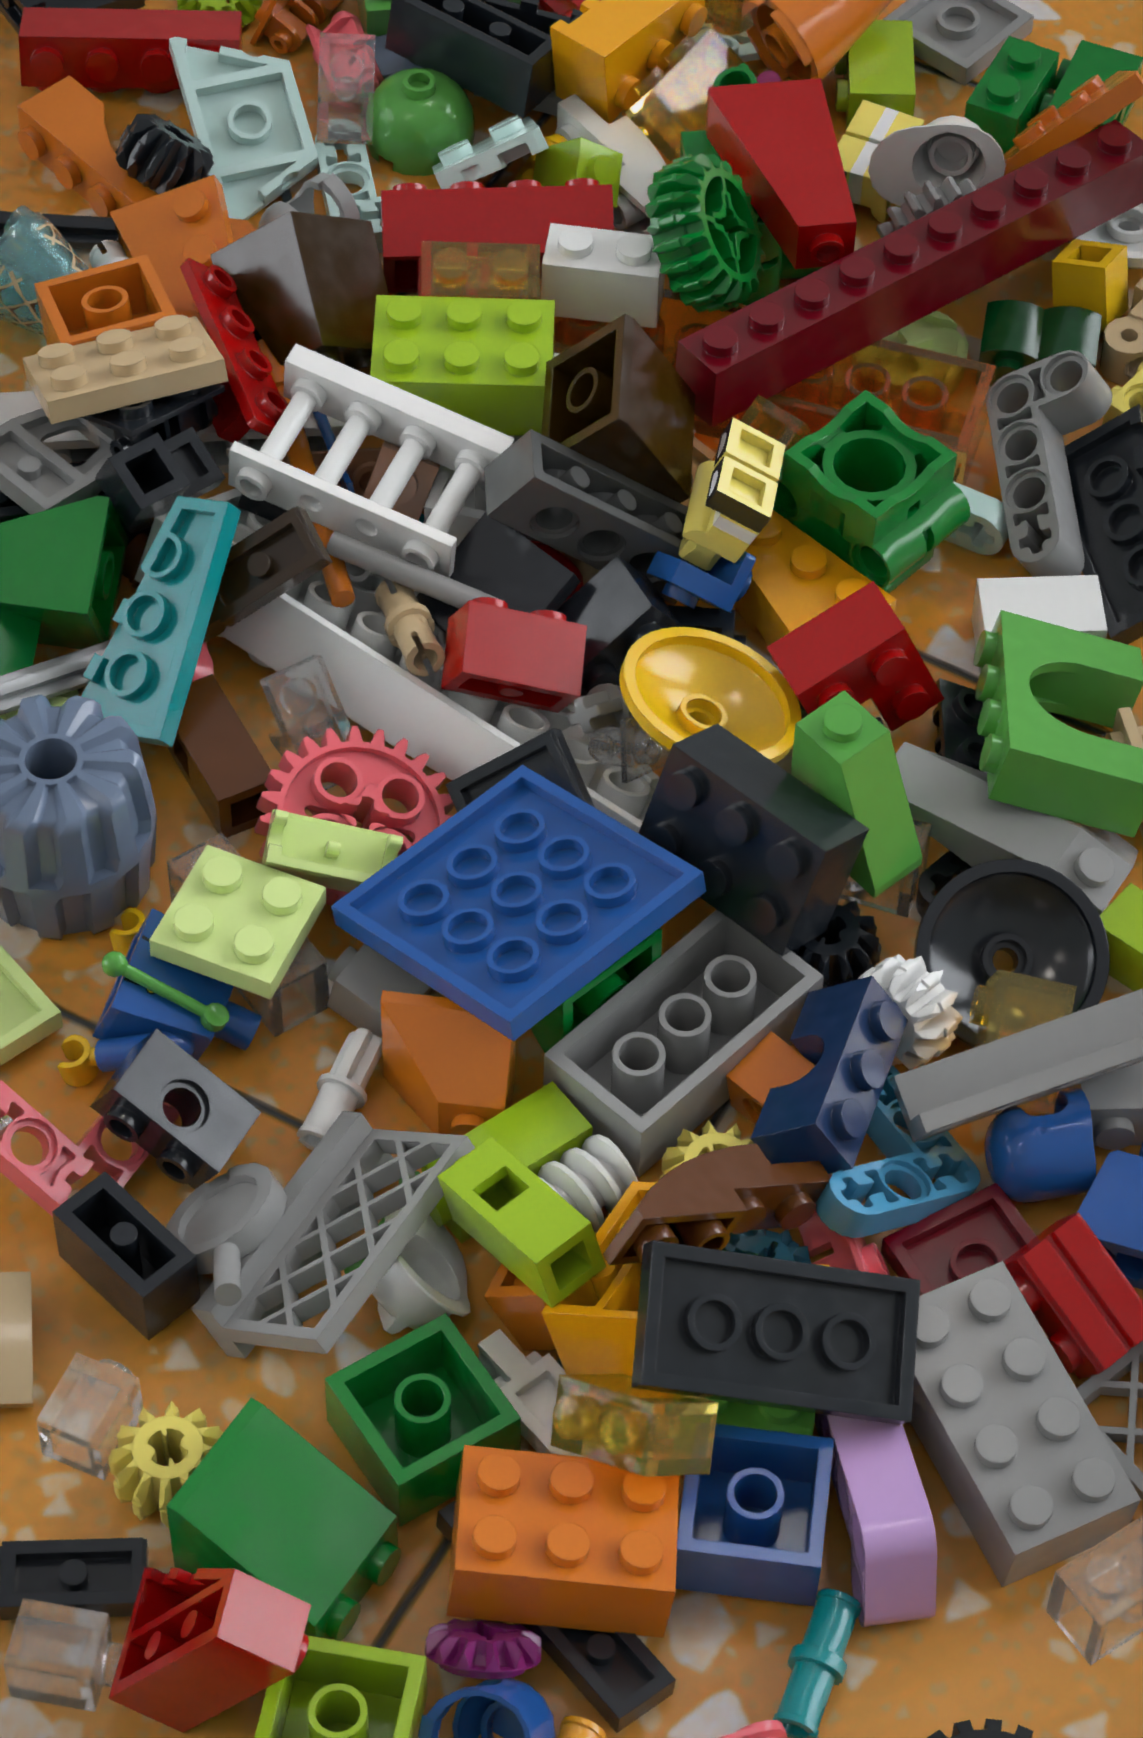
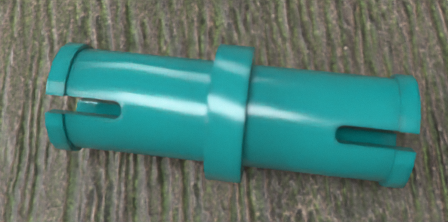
M821 1589L818 1591L817 1601L802 1644H796L792 1647L788 1658V1666L792 1672L778 1711L773 1717V1720L783 1723L787 1737L817 1738L818 1728L833 1685H839L843 1681L847 1670V1664L843 1660V1656L856 1619L860 1616L862 1610L860 1602L845 1592L835 1589Z

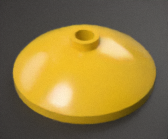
M670 627L655 630L645 634L631 646L620 669L619 684L627 708L642 730L668 752H670L674 743L717 723L775 764L782 760L793 747L795 724L802 720L800 705L795 693L785 677L768 660L750 647L730 637L691 627Z

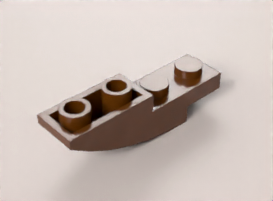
M757 1143L731 1146L704 1153L683 1162L655 1183L645 1194L602 1255L609 1265L642 1263L643 1244L652 1240L723 1250L729 1243V1234L731 1232L733 1234H742L750 1230L794 1229L808 1221L815 1213V1204L831 1177L820 1161L770 1164Z

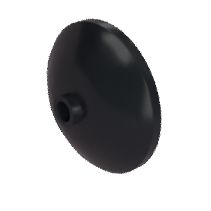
M1001 859L989 861L969 868L951 879L939 890L927 906L917 930L914 946V958L922 956L927 972L943 970L941 984L946 990L959 993L954 1004L951 1006L962 1015L963 1019L953 1032L957 1038L973 1047L984 1045L1099 1004L1109 973L1110 955L1107 934L1102 919L1091 900L1080 887L1062 873L1048 866L1027 860ZM996 951H1005L1012 957L1013 968L1010 973H1001L994 967L993 956Z

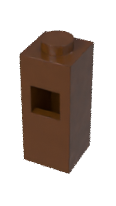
M211 674L191 682L173 747L167 748L221 840L255 827L259 817L265 814L258 810L256 805L262 791H269L264 784L271 769L217 680Z

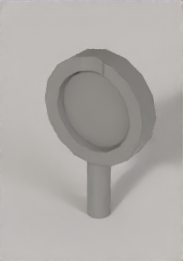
M258 1163L236 1165L210 1183H203L197 1187L178 1206L167 1223L166 1229L196 1256L198 1275L213 1273L214 1298L220 1305L232 1306L240 1301L242 1297L241 1259L254 1251L273 1232L284 1214L287 1195L283 1186L268 1167Z

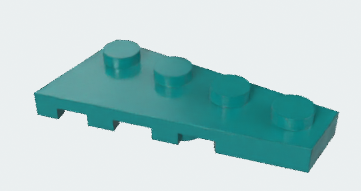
M184 496L176 497L140 566L145 573L135 594L129 599L123 598L112 619L118 623V626L102 656L94 653L83 674V677L88 679L89 682L81 696L93 699L101 704L104 718L108 716H121L137 735L139 742L173 747L241 514V510L229 502Z

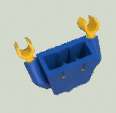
M129 908L120 917L124 931L112 929L109 932L113 950L125 955L129 965L206 1006L211 1003L222 1004L229 1011V1021L219 1032L208 1031L201 1024L199 1016L121 975L116 978L92 1035L99 1039L96 1046L91 1047L88 1040L81 1035L74 1034L68 1036L63 1041L61 1048L67 1059L76 1061L61 1062L57 1065L63 1081L69 1086H85L96 1078L99 1069L102 1072L116 1071L131 1049L155 1029L160 1030L197 1061L213 1037L246 1051L258 1029L262 1016L229 1001L234 986L150 956L149 939L165 914L152 908L145 919V915L141 910Z

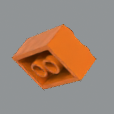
M464 1445L455 1493L446 1616L609 1633H635L639 1636L664 1638L676 1593L680 1467Z

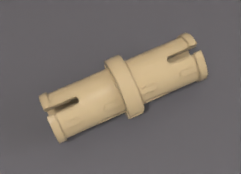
M384 580L376 588L375 600L386 618L384 628L391 644L400 649L405 665L410 673L422 677L429 676L423 660L428 658L434 672H437L444 664L445 653L434 635L435 623L430 611L426 606L418 602L413 589L392 581L397 592L391 594Z

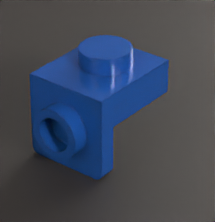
M657 551L646 573L666 582L662 594L685 606L695 609L698 601L701 600L730 613L735 602L739 601L746 594L751 584V570L755 564L756 557L746 551L736 563L720 557L712 569L706 573L681 559Z

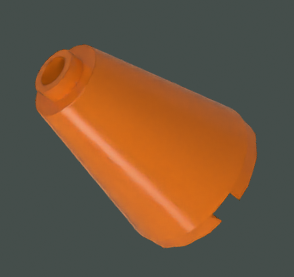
M747 0L744 2L741 12L742 18L751 13L754 25L746 30L759 57L770 71L776 72L782 81L788 77L792 80L821 78L822 81L892 0Z

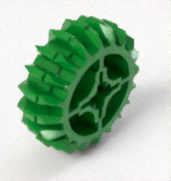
M701 153L695 156L688 154L673 159V163L665 165L661 170L653 174V184L647 188V195L650 203L645 205V212L650 218V226L647 228V232L653 238L654 248L652 252L658 255L661 263L660 272L667 274L671 291L673 293L679 292L680 299L684 305H692L698 313L705 311L715 312L718 310L723 312L738 307L739 303L748 301L750 296L758 293L759 281L764 279V270L761 263L765 261L766 254L761 248V240L764 238V235L759 231L757 223L759 215L754 213L752 208V195L745 193L742 188V178L739 175H733L730 164L727 161H721L714 153L708 155Z

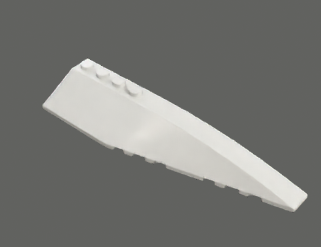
M235 488L207 499L229 502L237 507L242 493ZM237 507L241 510L231 547L271 521ZM168 513L157 516L154 519L135 576V580L140 583L145 575L140 566ZM320 570L232 627L227 626L224 632L218 635L248 652L250 659L255 663L272 668L294 682L297 689L303 694L322 700L373 734L378 729H382L385 741L395 746L400 740L405 738L408 740L407 755L415 759L417 756L427 753L429 759L426 766L438 773L444 772L446 777L452 781L552 728L561 729L595 808L637 833L640 830L660 777L643 763L634 765V768H632L619 757L622 745L608 733L596 731L585 734L580 724L571 726L568 714L575 712V706L572 703L559 713L444 690L441 689L443 665L437 672H434L428 658L424 659L423 663L429 676L422 677L410 673L405 665L400 649L391 644L385 632L384 623L386 618L375 600L376 588L384 580L391 594L397 592L393 582L389 579L374 574L364 581H351L355 600L349 606L341 608L331 604L322 570ZM414 590L415 596H417L419 592ZM435 626L434 635L445 653L447 634Z

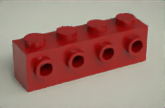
M24 7L18 35L21 86L36 87L43 91L70 75L84 88H90L100 93H110L120 88L145 89L155 94L169 93L175 89H180L169 51V38H186L187 46L219 52L220 46L242 50V11Z

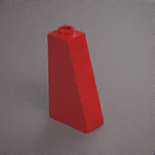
M821 78L708 87L705 128L707 138L722 161H727L730 164L733 175H739L742 178V188L745 193L752 195L751 204L795 269L825 267L854 252L857 220Z

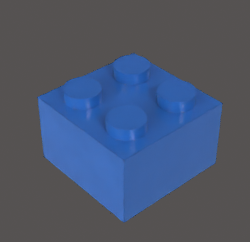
M692 1421L677 1534L676 1589L815 1607L822 1566L834 1438Z

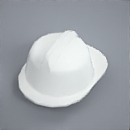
M951 115L939 117L924 126H913L897 130L881 140L871 154L868 172L872 187L883 199L901 206L905 202L903 194L907 191L912 192L915 196L923 193V185L926 181L930 180L934 188H938L947 176H952L957 186L967 178L972 181L975 188H979L1004 176L1006 163L1002 148L991 135L981 130L977 124L969 119Z
M403 1207L386 1216L385 1222L398 1216ZM430 1215L372 1292V1295L377 1300L378 1313L383 1329L389 1334H396L406 1327L415 1330L445 1313L448 1317L451 1314L464 1317L470 1313V1303L467 1296V1272L463 1255L444 1225L441 1227L437 1226Z

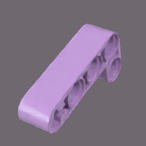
M815 1413L814 1422L819 1437L834 1438L831 1478L851 1541V1583L853 1597L860 1602V1607H862L858 1617L860 1625L862 1627L933 1618L936 1612L937 1586L936 1532L931 1509L903 1424L897 1425Z

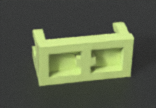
M273 809L261 864L326 888L350 892L397 858L398 852L403 845V836Z

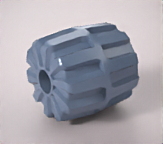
M43 695L21 699L17 715L7 720L0 718V918L11 927L21 924L36 930L40 938L62 940L63 935L85 931H91L95 935L113 927L115 917L129 906L137 907L149 889L150 867L155 862L157 814L138 737L121 716H108L104 718L101 704L93 699L74 695L68 698L62 706H51L47 697Z

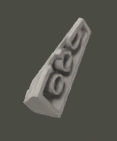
M904 742L896 752L914 824L971 867L1001 859L1027 860L1048 866L1062 873L1080 887L1091 900L1099 915L1104 911L1134 867L1139 850L1114 832L988 799L987 773L908 742Z

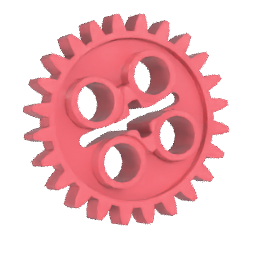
M352 725L345 742H341L332 728H327L321 739V748L314 740L306 736L298 748V755L286 750L278 765L280 770L271 769L264 784L269 791H262L256 808L265 814L259 817L254 829L255 833L267 836L273 809L308 816L305 813V810L308 809L313 818L355 827L356 821L362 823L361 828L403 836V845L398 852L399 856L452 816L446 814L452 811L454 803L450 794H438L437 792L446 778L445 773L441 772L427 776L423 772L429 759L427 753L417 756L412 761L405 757L408 740L405 738L400 740L393 749L385 747V736L382 729L376 731L371 742H363L358 726ZM321 783L337 784L345 791L347 796L335 797L329 794ZM390 798L401 802L406 807L407 813H396L390 810L385 805L383 799ZM404 835H409L413 842H410ZM266 840L259 851L260 857H263ZM326 888V904L332 906L349 892Z

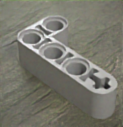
M1074 350L1059 352L1004 375L991 386L987 394L986 406L1010 548L1014 557L1032 577L1081 575L1084 568L1085 557L1063 435L1086 427L1101 419L1112 403V391L1089 360L1079 351Z

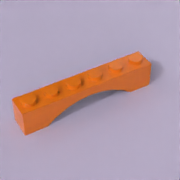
M70 75L17 105L20 125L18 141L25 154L32 160H39L55 174L58 181L66 189H73L88 201L99 217H111L109 213L111 211L158 195L148 187H143L142 183L137 179L128 176L127 171L119 166L116 160L117 155L111 147L107 135L104 103ZM229 218L234 242L257 230L247 220Z

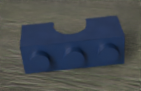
M873 976L808 993L790 1041L815 1067L801 1079L769 1090L750 1138L753 1143L758 1144L771 1164L820 1161L828 1174L839 1170L853 1169L908 1022L899 1006L891 1000Z

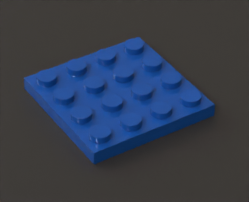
M521 765L334 903L331 908L336 926L510 1040L515 1041L704 894L706 886L703 871L526 766Z

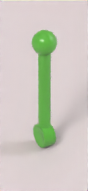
M109 952L102 959V969L108 976L118 977L122 975L200 1017L201 1024L208 1031L219 1032L229 1021V1011L222 1004L211 1003L206 1006L129 965L126 956L121 952Z

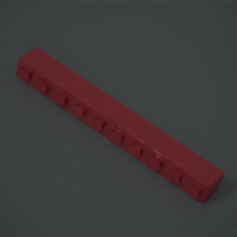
M1115 119L679 340L677 344L676 371L696 395L695 414L712 428L1142 204L1143 139Z

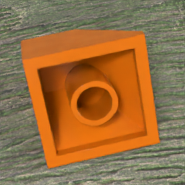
M382 990L380 1006L383 1077L433 1133L464 1135L511 1107L515 1086L516 1040H510L446 997Z

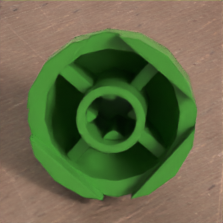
M411 68L398 71L385 78L369 99L365 122L366 144L371 156L378 162L379 155L385 160L393 162V171L403 175H433L432 166L441 162L437 154L438 152L465 139H468L471 146L473 145L475 118L470 100L465 90L444 73L429 68Z

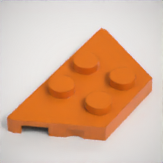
M1118 71L1105 81H1102L1097 74L1077 87L1070 94L1071 98L1058 109L1053 104L1033 117L1026 124L1027 128L1012 140L1015 145L1004 154L1006 163L1004 175L1087 134L1143 96V78L1138 71Z

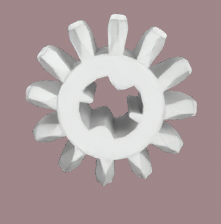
M899 954L894 957H888L875 967L868 969L858 978L873 976L907 1018L908 1022L892 1065L903 1063L910 1070L923 1066L933 1057H938L951 1046V1042L956 1038L953 1031L957 1029L958 1024L963 1019L962 1015L951 1006L954 1004L959 993L946 990L941 984L943 970L927 972L922 956L908 959L907 961Z

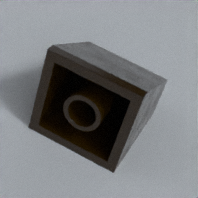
M289 211L210 255L212 264L224 269L237 285L236 295L243 311L252 320L254 327L280 365L285 366L286 358L294 345L298 344L370 375L376 295H389L371 221Z
M623 314L546 362L542 435L679 503L690 498L693 483L691 473L693 438L695 435L696 395L633 317Z

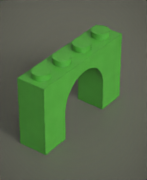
M1000 610L992 632L984 630L981 633L976 645L973 661L974 666L981 668L975 698L983 702L977 733L978 735L985 736L979 769L980 771L987 772L988 799L1134 838L1143 820V749L1084 733L1064 724L1048 712L1113 728L1117 708L1131 707L1133 709L1142 689L1143 664L1141 648Z

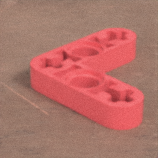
M0 1079V1119L6 1114L13 1119L11 1123L0 1131V1172L52 1217V1211L68 1200V1196L72 1191L70 1185L86 1175L91 1167L100 1174L105 1171L123 1188L150 1154L137 1143L131 1142L132 1153L128 1160H115L108 1156L101 1143L102 1133L107 1128L103 1121L104 1117L101 1115L96 1118L75 1144ZM163 1102L165 1116L171 1123H174L180 1116L179 1112L171 1104ZM20 1131L28 1132L38 1139L43 1150L42 1159L39 1164L26 1165L17 1160L11 1150V1138L14 1133Z

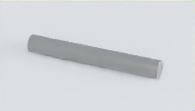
M338 531L333 532L327 544L326 550L331 556L459 609L474 598H497Z

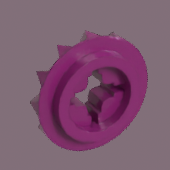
M454 1618L447 1623H439L429 1628L424 1653L428 1659L437 1663L441 1669L451 1674L476 1679L511 1678L523 1674L525 1670L533 1668L541 1662V1637L529 1631L521 1624Z

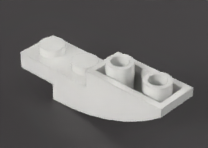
M576 94L558 102L557 129L555 134L562 135L567 141L582 137L623 154L617 208L613 209L614 227L624 232L650 235L647 232V228L650 226V218L645 212V205L650 203L647 188L653 184V174L666 165L659 151L627 116L608 124Z

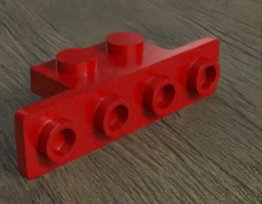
M187 258L180 266V269L207 333L225 359L228 376L227 382L218 383L224 385L226 391L213 397L218 407V415L213 418L215 431L219 438L234 443V441L238 442L250 429L269 436L288 403L279 393L271 375L272 365L261 352L253 334L255 330L254 324L243 311L236 295L237 285L233 278L221 267L216 265L208 267L191 258Z

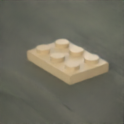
M166 316L157 320L152 327L135 331L112 329L99 334L94 341L73 346L68 343H54L44 346L36 355L22 358L27 381L51 424L228 381L225 359L196 316Z

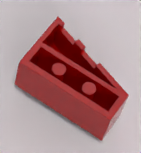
M145 1568L108 1699L184 1733L241 1701L256 1695L258 1692L287 1676L293 1675L298 1670L306 1656L309 1645L308 1635L304 1632L311 1604L235 1568H198L195 1574L181 1568H171L169 1574L155 1568Z

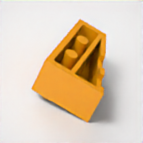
M585 0L580 5V12L583 14L573 22L568 24L560 19L550 26L556 96L564 100L576 94L603 120L611 124L623 110L628 111L636 104L641 95L642 88L655 73L660 74L666 70L673 59L675 50L688 36L693 37L701 30L707 17L705 0Z
M773 510L769 522L746 549L747 553L756 557V561L751 570V584L746 594L739 601L735 602L734 606L752 632L759 631L769 646L872 581ZM877 585L895 612L897 599Z
M632 1181L595 1234L602 1254L648 1190L657 1182ZM603 1256L606 1268L553 1308L546 1305L541 1313L567 1378L632 1382L642 1263L609 1265Z

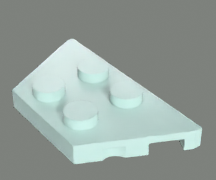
M169 38V51L194 137L200 139L202 145L209 148L213 155L212 160L214 164L208 175H215L223 187L229 218L249 220L284 191L291 188L317 168L318 155L290 60L266 55L253 57L247 55L242 50L220 46L219 52L187 46L186 38Z
M517 114L488 128L491 136L472 146L468 139H465L438 152L437 154L441 162L432 166V169L441 189H450V186L456 182L475 181L507 166L506 164L526 154L531 153L535 155L548 149L549 147L539 126L530 116L521 120Z

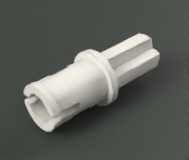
M358 1028L356 1031L349 1033L330 1072L324 1073L319 1077L316 1083L319 1093L303 1125L297 1132V1136L300 1137L299 1141L308 1149L313 1151L342 1111L354 1112L355 1109L362 1108L365 1105L367 1094L364 1089L382 1055V1038L372 1034L370 1030Z

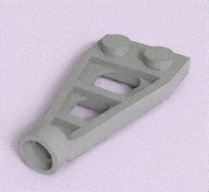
M43 408L10 419L0 425V491L30 515L97 496L102 490L95 477L107 458L113 456L110 450V443L115 440L114 431L83 418L51 424ZM77 430L96 444L99 449L84 464L73 467L46 446L43 441L67 431Z

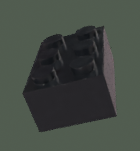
M717 723L672 745L638 833L703 871L706 892L700 898L783 956L825 933L869 828Z

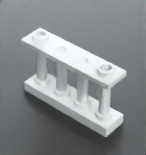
M295 344L285 360L283 396L291 401L259 451L234 441L229 449L228 485L237 488L243 495L252 500H265L287 511L298 506L306 510L311 521L348 535L450 578L454 570L457 538L447 533L476 483L485 484L484 468L515 443V438ZM320 412L345 423L316 473L312 475L282 462L311 413ZM373 435L400 447L370 499H367L337 486L366 436ZM421 459L431 460L455 471L425 523L392 510Z

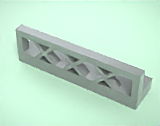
M1143 988L893 1076L890 1082L913 1143L1143 1062Z

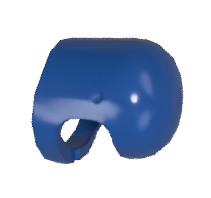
M1074 1088L1059 1091L1057 1098L1053 1100V1114L1032 1116L1026 1114L1022 1108L1015 1106L996 1115L988 1126L984 1143L987 1168L993 1183H997L1009 1199L1022 1203H1032L1088 1193L1096 1178V1156L1090 1104L1083 1090Z
M513 1678L488 1679L476 1686L463 1687L439 1699L427 1715L422 1714L418 1733L419 1738H438L442 1719L453 1704L461 1699L457 1705L452 1724L454 1738H478L480 1734L481 1738H494L493 1732L503 1738L556 1737L553 1714L544 1697L529 1684Z

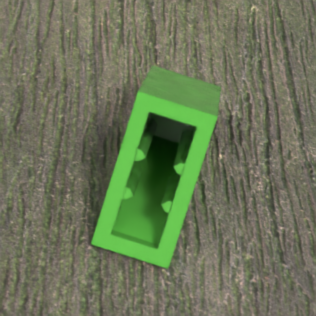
M844 690L795 724L791 775L869 828L849 876L873 898H876L922 864L923 857L890 731Z

